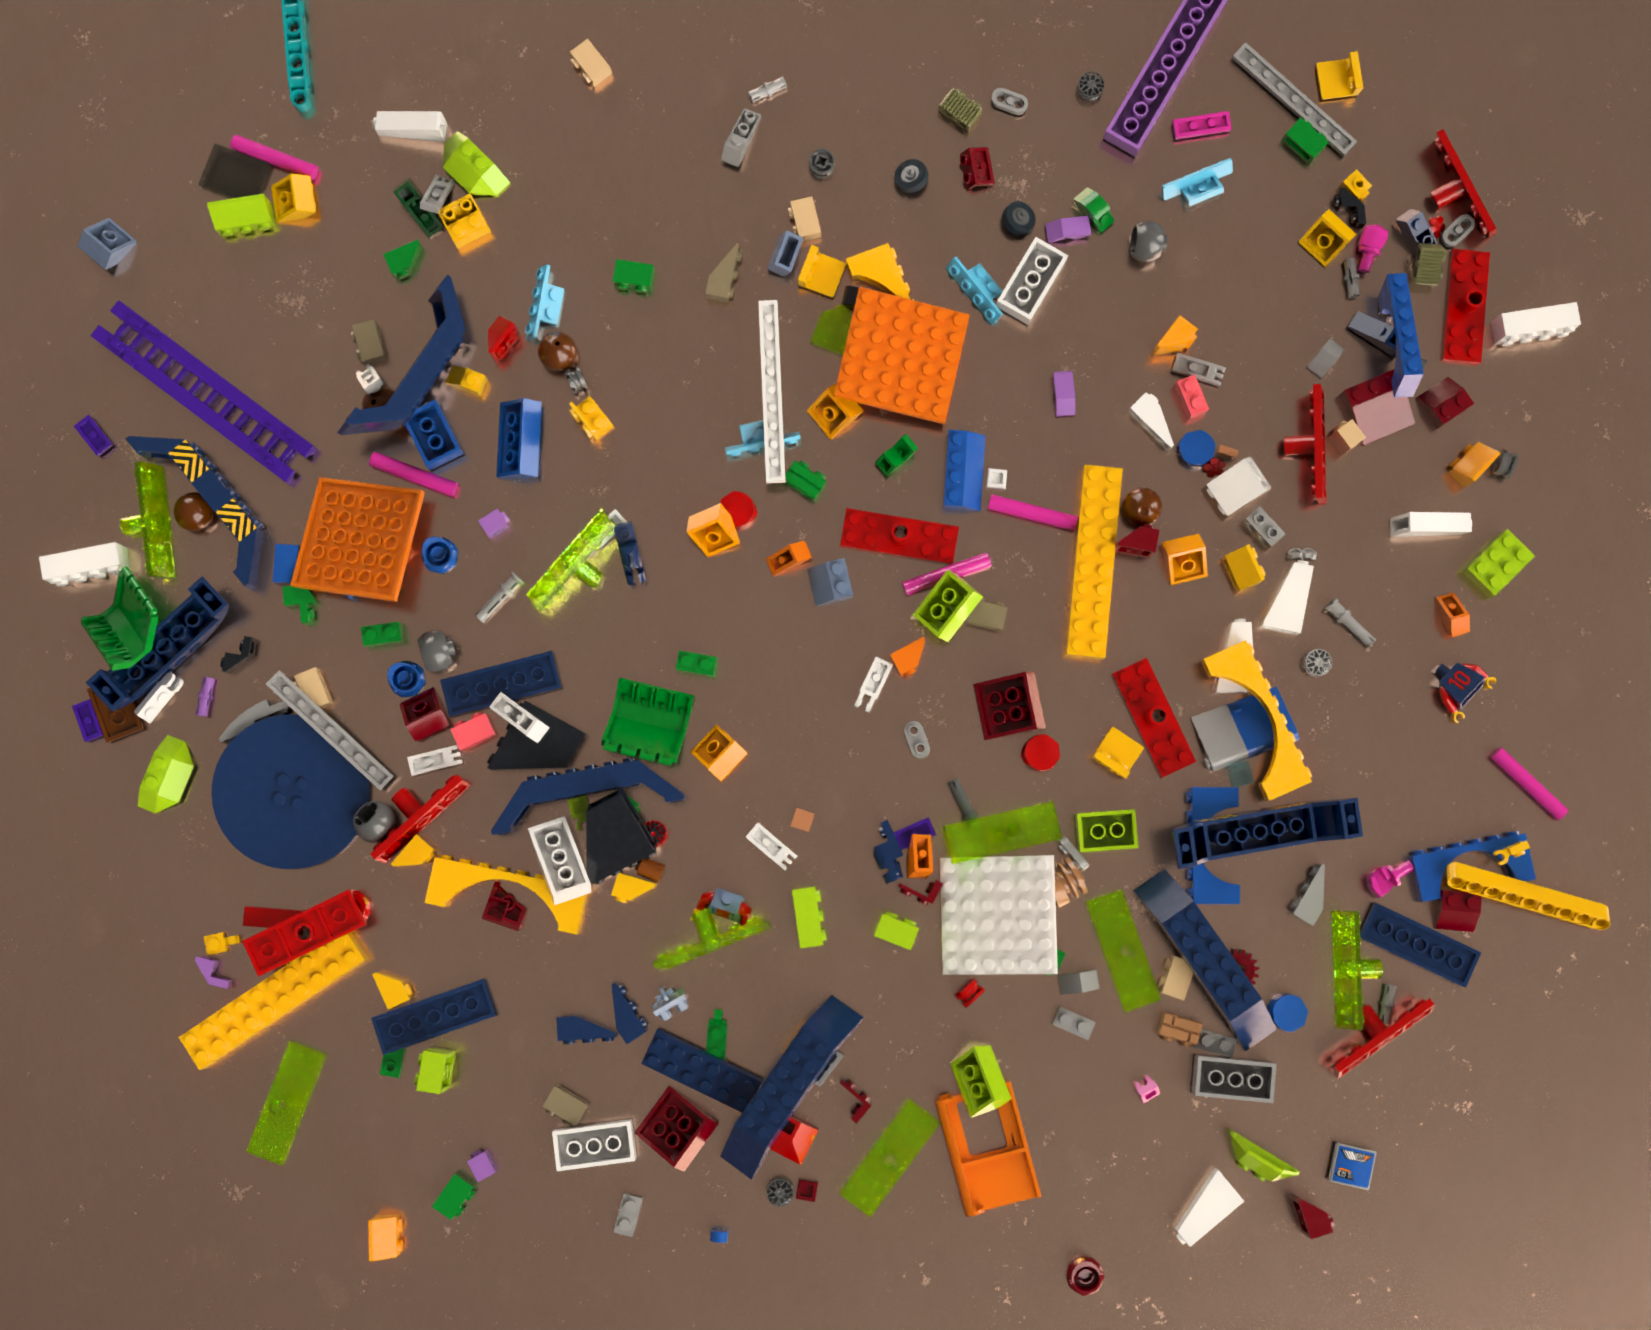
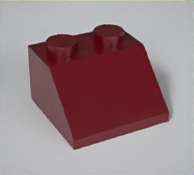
M1449 377L1416 397L1437 429L1475 404L1466 390Z
M1144 524V527L1140 526L1116 544L1115 551L1151 558L1156 553L1160 530L1155 529L1153 525Z
M434 687L399 703L405 726L415 742L450 725L447 713Z
M1441 890V898L1436 899L1434 929L1474 932L1481 914L1482 896L1468 892Z
M1294 1194L1290 1195L1304 1235L1314 1239L1333 1233L1332 1226H1334V1221L1330 1214L1328 1215L1326 1211Z

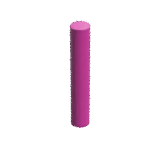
M237 134L231 140V149L295 174L310 176L311 180H314L317 176V165Z
M375 451L371 455L369 466L454 497L457 491L458 483Z
M991 494L988 509L1072 531H1075L1078 516L993 494Z
M985 552L903 581L902 584L906 595L909 596L934 587L947 570L963 577L989 568L992 565L988 553Z
M1500 747L1492 754L1490 758L1557 821L1567 814L1569 809L1507 751Z

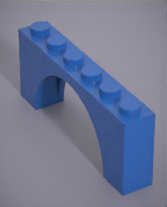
M1387 274L1378 296L1380 314H1391L1395 329L1396 360L1391 380L1394 398L1413 397L1424 373L1407 274Z
M1239 787L1189 788V791L1186 792V803H1189L1186 821L1190 823L1196 820L1208 819L1224 809L1239 807ZM1204 863L1187 869V880L1190 881V888L1187 889V894L1196 904H1240V885L1218 879L1206 868Z
M1519 831L1508 832L1506 837L1500 838V834L1488 836L1489 840L1481 841V838L1469 840L1470 844L1463 845L1462 842L1450 844L1451 848L1444 849L1443 846L1433 847L1432 852L1425 853L1424 849L1413 851V855L1408 856V860L1414 867V871L1411 874L1417 902L1441 898L1443 874L1447 865L1457 856L1469 851H1481L1493 856V852L1496 850H1502L1519 841H1526V833L1519 834ZM1529 848L1524 850L1525 854L1515 858L1513 855L1509 856L1507 863L1503 864L1511 878L1521 881L1536 879ZM1501 854L1493 856L1498 861H1501L1503 858Z

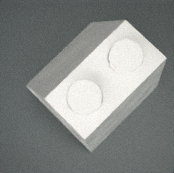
M1251 457L1241 460L1206 484L1208 494L1211 498L1217 500L1219 510L1222 514L1226 513L1227 516L1272 488Z

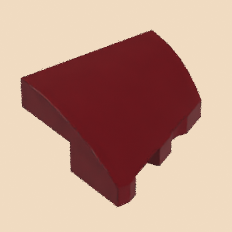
M495 881L482 919L519 931L526 909L520 903H517L514 897L500 886L499 882Z

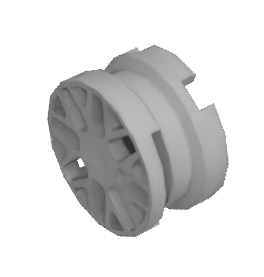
M1315 649L1307 653L1303 658V668L1310 676H1322L1331 669L1332 658L1325 650Z

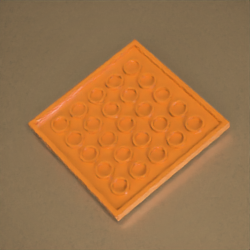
M859 287L833 397L945 424L970 314Z
M319 477L290 585L301 589L397 602L425 492L419 489Z

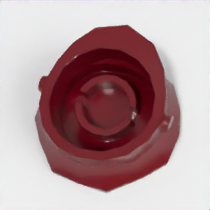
M1078 1257L1068 1267L1067 1282L1069 1287L1082 1296L1098 1292L1104 1280L1102 1267L1093 1258Z

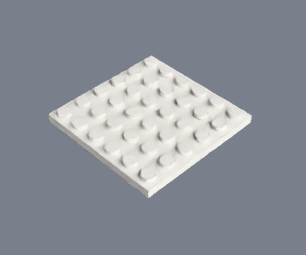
M1054 855L940 858V882L943 883L941 887L943 975L1058 974Z

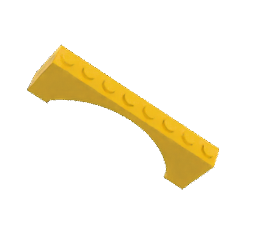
M889 243L846 258V266L852 281L856 279L865 281L879 287L888 294L910 299L908 294L911 293L907 282H903V270L901 265L896 264L895 259L897 255L894 248H890Z
M1245 640L1201 660V663L1208 678L1212 676L1219 677L1242 686L1258 699L1267 712L1273 730L1274 748L1269 769L1263 781L1258 783V786L1265 801H1270L1312 782L1310 779L1312 774L1309 768L1303 764V754L1300 749H1296L1294 744L1295 737L1286 727L1287 720L1284 714H1280L1277 708L1279 703L1276 697L1272 696L1269 691L1271 689L1269 681L1262 676L1261 671L1263 669L1258 660L1255 661L1253 656L1254 649Z
M443 854L440 855V858L434 857L425 903L447 907V903L451 898L473 884L492 879L509 880L529 888L547 904L559 925L558 931L579 934L587 894L554 905L543 875L535 874V877L527 876L528 872L516 870V873L508 872L509 868L497 866V869L489 868L490 864L478 862V865L470 864L471 860L459 858L458 862L452 860V856Z

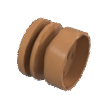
M1069 857L1064 859L1067 868L1060 861L1057 862L1059 872H1055V904L1058 908L1070 903L1068 896L1070 892L1076 899L1079 898L1077 888L1083 895L1088 893L1082 873Z

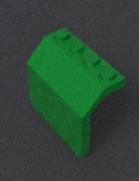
M125 566L118 573L113 604L100 615L82 617L81 624L112 671L127 669L135 665L152 650L158 622V610L150 601V598L130 569Z
M619 678L612 713L601 740L603 750L617 753L619 749L621 750L620 754L632 757L640 754V759L654 762L656 758L658 763L669 766L672 765V762L677 763L686 735L694 695Z

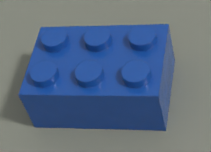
M436 399L416 408L415 413L405 425L426 467L430 471L464 454Z

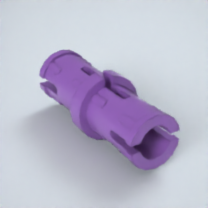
M203 677L201 690L197 696L199 699L195 715L208 717L216 679Z

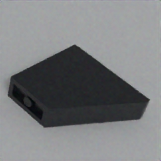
M525 700L524 703L519 705L547 725L549 729L537 743L511 723H508L506 727L508 732L505 737L502 736L496 745L499 748L495 754L492 753L487 761L489 764L487 768L493 771L569 768L587 734Z
M623 787L589 804L586 811L587 876L591 885H598L610 875L612 877L616 876L622 869L634 867L643 858L649 859L655 855L658 845Z

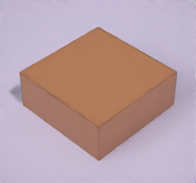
M1220 444L1215 455L1234 461L1239 450Z
M796 808L791 827L809 832L814 813Z

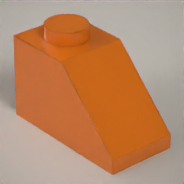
M804 540L789 544L767 557L766 562L772 575L775 576L801 565L811 559L812 556Z
M1452 592L1436 597V603L1444 627L1451 637L1470 632V614L1456 594Z
M924 636L890 654L889 657L900 676L905 675V677H908L916 672L915 668L918 666L925 643Z
M912 834L907 855L908 878L926 879L933 873L931 835Z

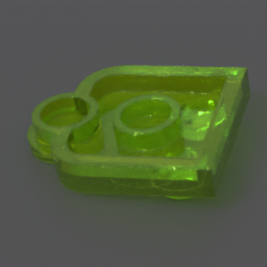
M841 304L837 305L833 310L822 312L810 343L843 356L852 319L850 309Z

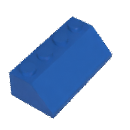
M521 398L500 403L497 478L529 479L538 477L542 402Z
M963 430L948 431L943 509L981 511L985 452L984 435Z

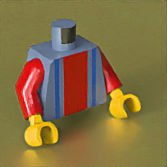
M716 888L713 892H704L696 906L697 909H694L692 912L691 921L696 917L699 918L698 924H700L705 911L740 923L741 925H739L735 935L738 937L739 933H743L744 939H746L750 931L748 925L751 908L745 903L744 898L720 888Z

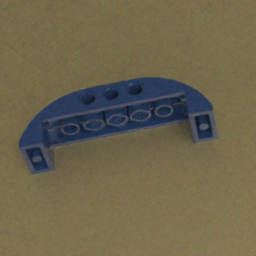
M203 576L188 588L191 595L157 625L153 647L147 655L131 668L114 671L111 669L108 671L100 669L86 681V684L111 711L118 710L132 703L150 691L167 673L175 670L200 647L223 621L228 612L229 604Z

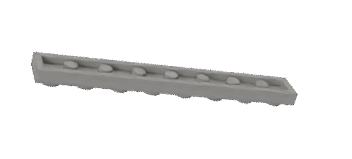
M1246 42L1233 55L1232 59L1297 117L1309 121L1312 124V128L1317 132L1323 133L1327 138L1328 144L1341 156L1344 157L1357 143V140Z
M278 670L266 683L275 694L379 790L394 777L283 672Z

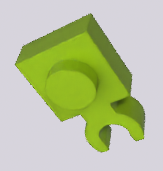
M587 795L567 800L572 819L578 818L576 824L578 831H582L581 823L586 822V811L589 806Z

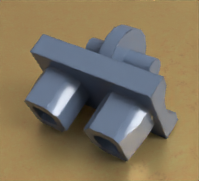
M660 987L659 991L661 994L655 997L657 1002L651 1005L655 1016H659L664 1022L672 1017L669 1009L673 1006H676L679 1012L688 1008L686 995L682 988L674 992L672 988L665 991L663 987Z

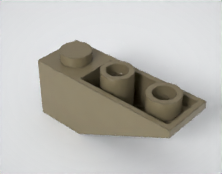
M738 243L735 244L709 275L705 292L706 299L728 303L729 297L733 298L735 287L732 286L733 279L737 280L739 269L736 268L737 261L741 262L743 252L740 250Z

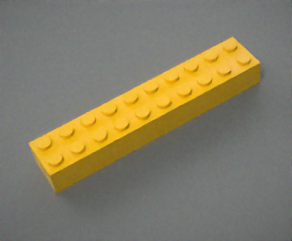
M1084 465L1082 468L1065 656L1103 660L1106 656L1123 468Z
M351 932L293 960L178 1038L198 1069H205L369 958Z

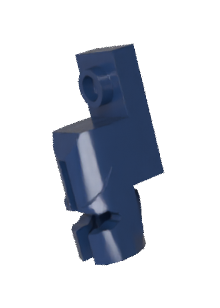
M632 521L613 525L627 584H634L632 568L634 567L637 569L640 583L644 582L646 577Z
M888 820L880 823L881 827L878 829L882 838H887L888 841L874 847L873 855L879 869H889L883 875L886 884L904 876L901 871L900 862L896 860L903 856V853Z

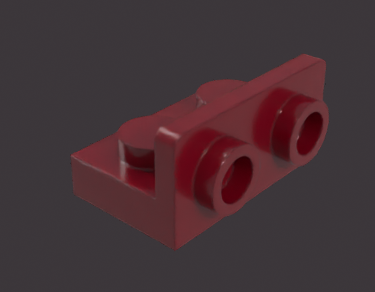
M988 147L968 148L960 154V164L962 165L963 181L966 190H971L975 186H992L995 184Z

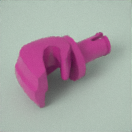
M1376 224L1366 225L1363 229L1358 243V252L1362 254L1358 271L1370 273L1373 258L1380 256V250L1385 245L1389 231L1382 226Z
M1409 860L1395 868L1390 865L1381 867L1367 875V888L1376 898H1381L1393 886H1399L1401 884L1400 878L1413 872L1414 867Z

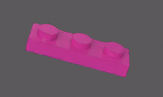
M1229 111L1173 119L1172 121L1175 140L1232 130Z

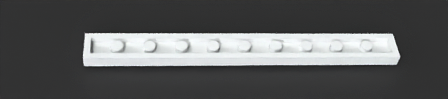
M764 300L758 302L766 484L786 483L778 301Z

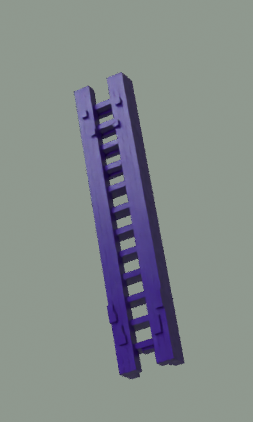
M118 300L110 312L124 323L120 325L114 335L98 325L90 336L290 485L294 480L296 472L287 466L288 462L296 452L307 459L309 455L311 456L317 451V448ZM133 328L139 334L127 346L122 340ZM148 339L154 345L143 358L136 352ZM161 351H164L169 356L158 369L151 363ZM178 362L184 367L172 380L166 374ZM192 372L198 379L190 390L187 391L181 385ZM208 384L213 388V391L202 402L196 396ZM222 395L228 399V402L219 413H216L211 407ZM238 407L244 412L232 425L227 419ZM253 418L258 424L247 436L242 430ZM268 429L273 435L265 446L262 447L257 441ZM281 441H284L288 444V447L279 458H276L272 455V452Z

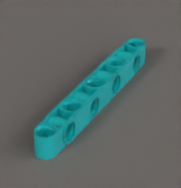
M281 0L290 100L297 111L304 113L311 107V83L304 0ZM298 26L296 31H291L293 27ZM301 62V66L294 68L296 63ZM304 98L302 104H297L299 99Z

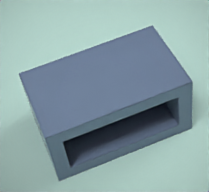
M788 230L780 234L767 269L783 277L791 273L804 238Z

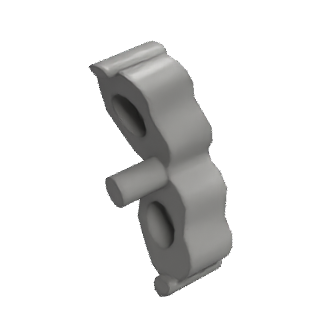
M1292 548L1287 552L1286 560L1294 558L1303 560V557L1316 560L1317 552L1311 548H1304L1303 550Z

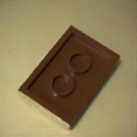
M91 688L87 689L106 743L145 729L141 718L134 713L137 708L135 701L118 710L111 711Z

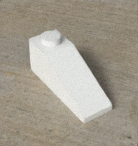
M1146 392L1128 412L1169 451L1174 444L1161 407L1158 404L1159 401L1154 395H1149Z
M502 692L499 693L490 705L493 711L537 743L549 729L547 725Z

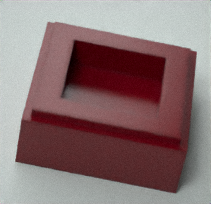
M799 1179L796 1199L815 1202L818 1181Z

